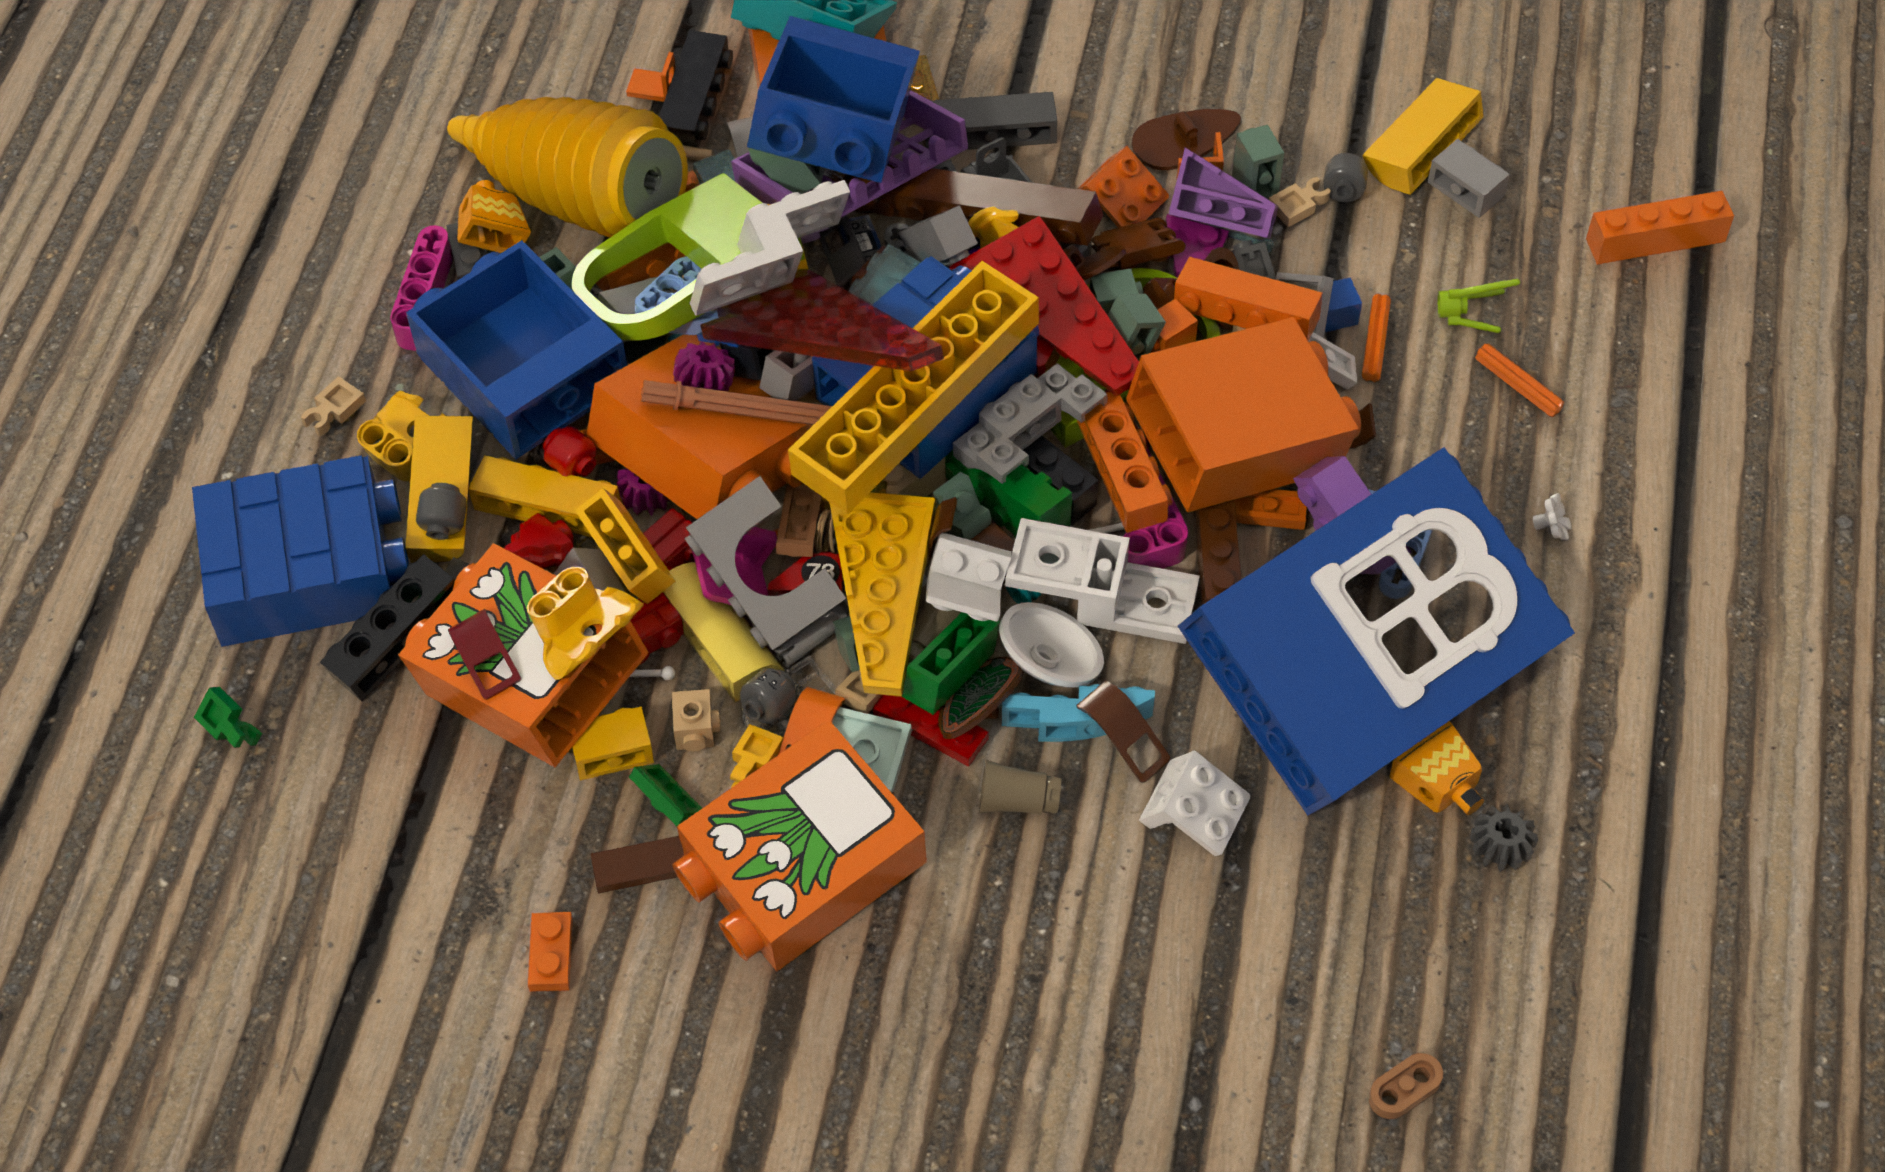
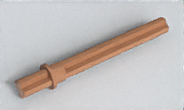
M644 380L641 391V402L673 406V410H678V407L808 425H814L832 407L681 385V381H677L676 384Z

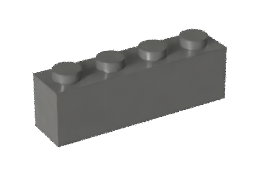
M1053 92L930 100L965 119L968 149L966 150L979 149L981 146L1001 137L1006 140V147L1057 143L1058 121ZM932 136L925 139V147L929 149L928 142Z

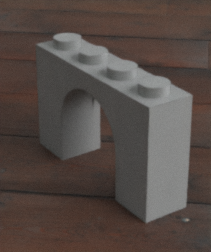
M759 476L687 526L686 529L690 535L685 540L697 557L704 553L712 566L706 570L717 586L721 587L725 584L733 595L728 601L738 616L741 618L747 614L755 627L749 631L760 647L764 648L768 645L773 651L844 601L846 597L825 568L791 592L779 596H766L756 593L741 580L735 565V553L739 542L747 532L782 507L761 476Z

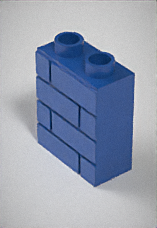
M789 16L758 89L747 147L882 183L906 111L920 51Z
M522 240L502 253L491 252L484 255L475 263L470 273L444 289L433 288L428 290L418 298L414 307L406 312L415 348L421 360L445 383L447 388L464 406L469 408V411L515 459L541 444L543 439L547 438L553 430L565 428L591 410L594 384L627 366L623 341Z
M932 256L924 259L902 279L900 284L897 283L872 305L871 309H867L845 328L840 336L837 335L812 357L816 399L823 405L833 406L972 270L965 266H957L951 271ZM1038 325L900 462L903 467L921 479L953 450L954 441L979 423V413L988 403L995 402L1007 393L1014 383L1021 382L1030 374L1034 376L1037 373Z
M354 456L324 462V465L317 463L280 470V473L276 474L275 472L238 478L234 482L227 480L192 487L204 604L221 647L356 621L378 602L381 594L390 589L404 575L405 570L409 566L403 537L386 540L384 525L402 522L401 507L395 481L390 479L375 482L368 456Z

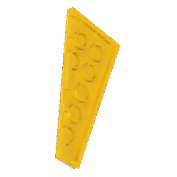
M870 492L848 515L829 502L864 693L902 696L928 555L929 538L936 510V500L933 497Z

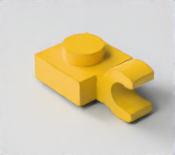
M749 724L732 752L733 761L738 764L730 775V779L734 780L731 788L776 757L779 753L783 737Z

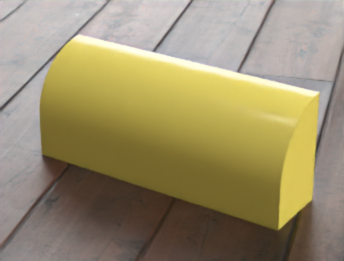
M695 562L682 564L669 571L676 582L663 591V593L679 612L682 618L685 637L734 702L740 700L742 686L760 670L774 668L785 672L767 646L761 648L749 631L752 627L744 617L740 618L731 605L714 602L704 597Z

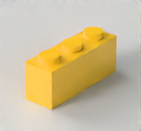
M600 489L574 510L627 589L646 604L650 603L676 582L623 503L606 489Z

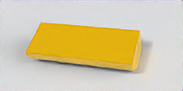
M1436 78L1363 154L1368 170L1385 186L1411 195L1429 176L1432 160L1455 140L1459 139L1462 141L1484 117L1481 91Z
M415 416L405 546L410 562H416L423 554L433 562L451 561L453 557L459 558L464 554L467 507L463 528L459 533L449 535L448 539L445 540L428 537L426 531L417 525L416 513L421 492L431 487L434 483H448L458 487L468 503L473 416Z

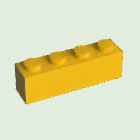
M484 455L468 488L474 510L526 521L539 513L551 523L562 520L569 526L572 533L592 537L574 510L602 488L621 501L618 486L608 481H595L573 475L562 476L558 472L547 470L539 465L529 466L513 462L508 458H494Z

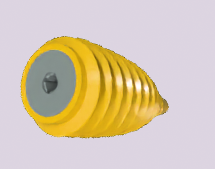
M540 97L535 100L522 99L513 104H505L494 111H486L479 116L474 114L469 116L459 115L452 118L447 126V131L451 138L475 154L488 173L500 182L509 193L520 197L528 205L539 208L548 215L558 217L567 223L576 224L588 231H595L603 236L612 237L642 215L685 193L688 179V163L684 147L680 140L668 131L663 120L654 112L646 109H635L627 105L616 106L610 102H596L590 99L576 100L571 97L557 99Z

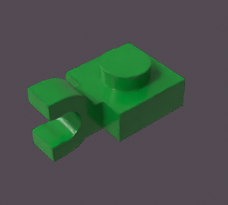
M210 687L194 718L216 740L227 739L234 748H239L244 740L250 746H256L262 735L255 726L238 719L243 709L221 687Z

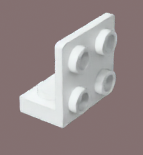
M947 533L939 534L927 572L926 602L931 603L935 608L942 611L956 610L967 613L971 618L978 621H998L1000 617L1001 587L1011 561V551Z
M1194 750L1169 761L1139 821L1149 829L1173 823L1211 854L1219 856L1223 854L1250 799V794Z

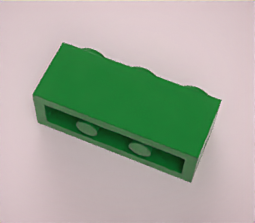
M961 612L907 666L902 697L934 715L995 652L1001 621H978L971 618L967 613Z

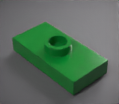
M660 764L634 767L629 775V778L651 800L652 806L659 812L664 813L676 826L702 809Z

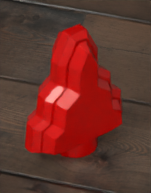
M537 513L520 524V530L511 536V543L506 545L504 549L542 569L551 566L559 567L566 555L574 548V538L571 529L564 521L557 520L551 523L547 518Z

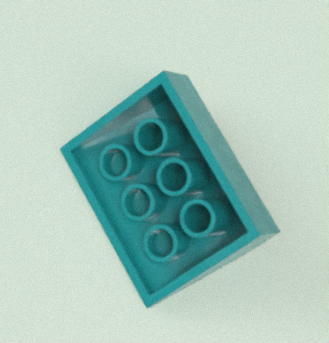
M734 0L731 18L741 21L742 25L749 29H761L769 32L771 37L780 40L789 16L874 38L895 11L897 2L892 0Z

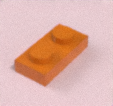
M1271 489L1235 499L1236 523L1304 530L1307 506L1301 502L1297 491Z
M571 912L532 913L528 988L530 992L569 991L573 927Z

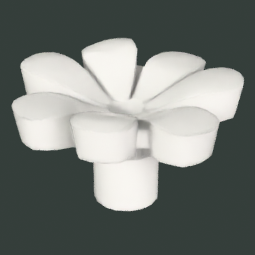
M1556 493L1545 500L1546 513L1533 516V524L1536 530L1549 527L1554 539L1568 540L1569 534L1567 530L1571 529V522L1569 518L1563 517L1565 515V508L1561 502L1560 494Z

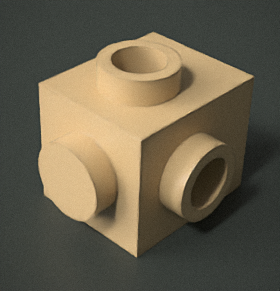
M710 689L672 692L673 732L676 749L700 751L704 748L714 747V733L721 732L719 709L712 710Z

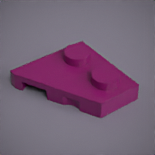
M1169 214L1166 216L1167 228L1173 229L1176 233V238L1182 239L1186 245L1182 253L1171 255L1175 277L1178 278L1189 256L1204 260L1211 250L1217 247L1225 248L1229 231Z

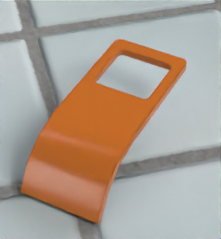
M806 687L795 703L778 755L786 750L788 745H793L828 719L832 722L838 709L845 702V698Z

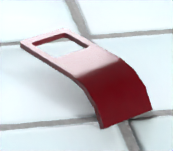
M486 609L477 612L448 629L452 641L485 700L521 681V676L490 621ZM501 653L512 672V676L486 690L475 671V667Z

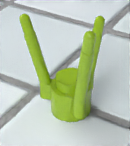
M1504 280L1463 289L1438 291V317L1448 318V325H1461L1500 333L1501 328L1498 326L1461 318L1460 316L1461 314H1467L1469 299L1502 295L1505 293L1504 288L1517 286L1520 284V280Z

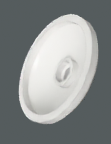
M1026 602L1010 607L1002 617L999 633L1005 650L1011 659L1032 677L1053 686L1073 688L1092 683L1101 673L1104 665V656L1098 641L1082 623L1078 622L1071 615L1049 605Z

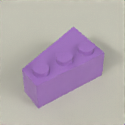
M1185 148L1169 214L1270 239L1279 206L1196 153Z
M1345 456L1326 457L1293 478L1298 487L1297 494L1299 499L1308 507L1314 519L1313 526L1315 531L1371 495ZM1406 544V549H1407V551H1408L1409 554H1410V553H1411V550L1409 549V547H1408L1407 544ZM1385 556L1359 574H1379L1396 563V561L1391 556Z

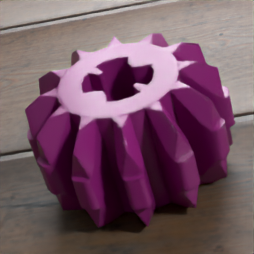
M703 341L699 345L688 343L686 348L679 349L678 355H676L673 369L674 382L681 381V385L729 391L734 378V359L729 357L728 350L717 349L716 343L711 346L706 345Z
M627 468L618 470L616 486H618L621 502L626 509L633 508L637 516L643 510H647L651 516H653L654 509L656 508L666 511L667 502H670V499Z

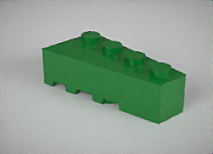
M953 450L945 456L946 478L950 480L959 472L968 475L979 504L988 508L993 521L1000 527H1006L1014 535L1015 539L1021 518L1070 527L1072 492L1064 486L1059 490L1050 485L1052 479L1042 471L1035 475L1030 472L1028 465L1023 466L1021 464L1006 476V482L1001 484L982 470L968 469L953 456Z

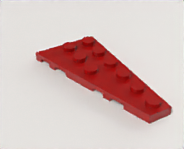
M1040 216L949 266L951 271L957 266H965L973 270L981 261H984L1039 297V336L1037 338L1041 341L1045 340L1065 359L1069 358L1084 370L1085 374L1115 396L1130 389L1139 361Z

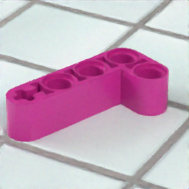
M432 225L425 227L418 234L391 312L390 320L397 344L403 349L416 351L406 312L411 310L418 298L428 290L444 288L453 261L448 233L441 226Z
M1147 447L1146 452H1147L1148 456L1151 457V454H1150L1149 449H1148V447ZM1159 472L1158 478L1161 482V485H1164L1165 482ZM1173 498L1172 505L1168 506V521L1125 533L1123 536L1130 538L1129 563L1164 569L1182 562L1186 555L1188 529Z

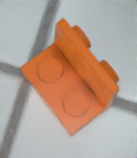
M1125 146L1108 158L1077 188L1095 191L1102 210L1118 228L1146 221L1169 198L1167 191L1128 146Z

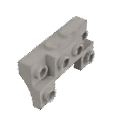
M1057 363L1039 378L1030 374L1021 382L1014 383L1007 393L995 402L988 403L979 413V423L953 442V456L968 469L982 470L1003 484L1006 482V476L1021 464L1023 466L1029 464V455L1023 450L1062 420L1061 410L1082 423L1085 421V415L1098 404L1104 406L1107 403V394L1083 374L1075 378Z

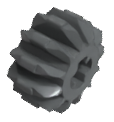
M1508 804L1503 806L1502 812L1491 805L1487 809L1486 815L1480 813L1476 817L1475 827L1472 828L1470 833V841L1474 843L1472 849L1474 855H1485L1483 859L1484 867L1494 862L1497 863L1499 872L1505 869L1506 864L1516 871L1521 866L1522 861L1528 862L1532 858L1533 848L1537 845L1538 837L1537 834L1533 833L1535 828L1534 820H1523L1525 815L1523 809L1514 814L1510 812Z

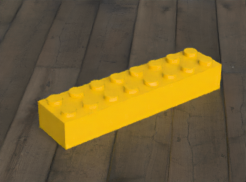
M981 261L788 449L791 475L848 515L1039 324V297L984 261Z

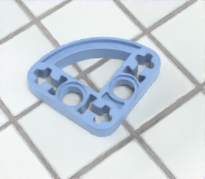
M687 256L675 260L636 297L635 314L654 308L656 301L658 306L697 279L701 268ZM662 289H674L677 292L667 293L662 291ZM764 292L725 305L723 309L708 311L669 333L697 335L740 307L757 310L763 308Z

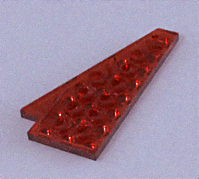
M809 269L797 270L793 282L717 308L719 318L700 325L703 338L708 340L904 371H914L944 359L941 344Z

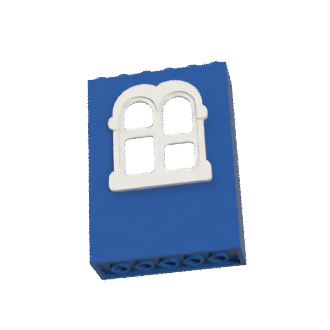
M1445 447L1200 606L1177 626L1307 816L1344 795L1575 634L1570 626L1568 616L1561 609L1557 608L1548 595L1546 585L1542 580L1536 578L1526 564V558L1522 551L1512 544L1505 534L1501 521L1491 514L1483 502L1480 491L1469 483L1461 471L1460 463L1453 455L1448 453ZM1426 530H1439L1445 533L1456 547L1457 558L1454 566L1434 581H1430L1425 577L1406 549V543L1410 539ZM1391 556L1409 579L1415 592L1410 598L1376 621L1371 622L1364 617L1345 589V584L1383 557ZM1464 581H1474L1482 585L1491 596L1493 603L1491 617L1485 624L1460 641L1453 643L1448 640L1429 613L1428 605L1455 585ZM1406 618H1413L1417 621L1437 652L1435 658L1411 674H1405L1400 669L1382 642V635Z

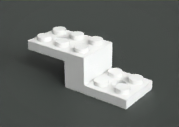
M845 180L833 184L831 181L823 182L812 191L803 194L794 192L785 196L780 202L771 205L762 203L751 208L746 213L737 244L741 254L736 256L733 261L722 265L712 263L698 272L690 301L695 316L793 282L803 254V249L797 238L839 224L850 194Z
M1021 518L1005 578V586L1078 600L1077 621L1086 626L1186 644L1187 640L1177 626L1193 613L1200 575L1129 563L1130 538ZM1050 553L1056 555L1059 560L1053 564H1047L1042 562L1040 557ZM1151 598H1160L1166 602V605L1161 608H1153L1148 605L1147 601Z

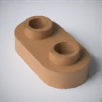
M1416 1053L1406 1058L1374 1081L1369 1093L1371 1109L1378 1116L1385 1119H1397L1409 1112L1439 1089L1443 1079V1068L1440 1062L1435 1057L1426 1053ZM1414 1075H1424L1427 1078V1082L1420 1083L1416 1081ZM1391 1096L1395 1099L1396 1103L1392 1105L1386 1104L1382 1097Z

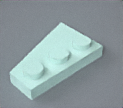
M840 707L832 723L891 793L894 792L912 732L911 724Z

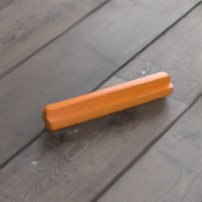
M1379 293L1375 294L1372 298L1362 369V378L1365 381L1371 380L1373 382L1379 381L1381 377L1391 298L1388 295H1381Z
M1486 343L1479 348L1475 357L1478 362L1548 416L1554 417L1562 410L1564 401L1492 345Z

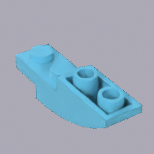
M1100 684L1079 686V699L1069 698L1064 695L1044 697L1031 696L1027 693L1010 694L1002 702V726L1039 728V742L1076 741L1107 735L1094 719L1076 707L1080 701ZM1137 686L1119 688L1128 696L1145 720L1153 716L1155 690H1145Z

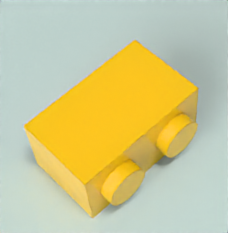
M642 706L620 708L614 713L597 716L572 747L580 781L654 763Z

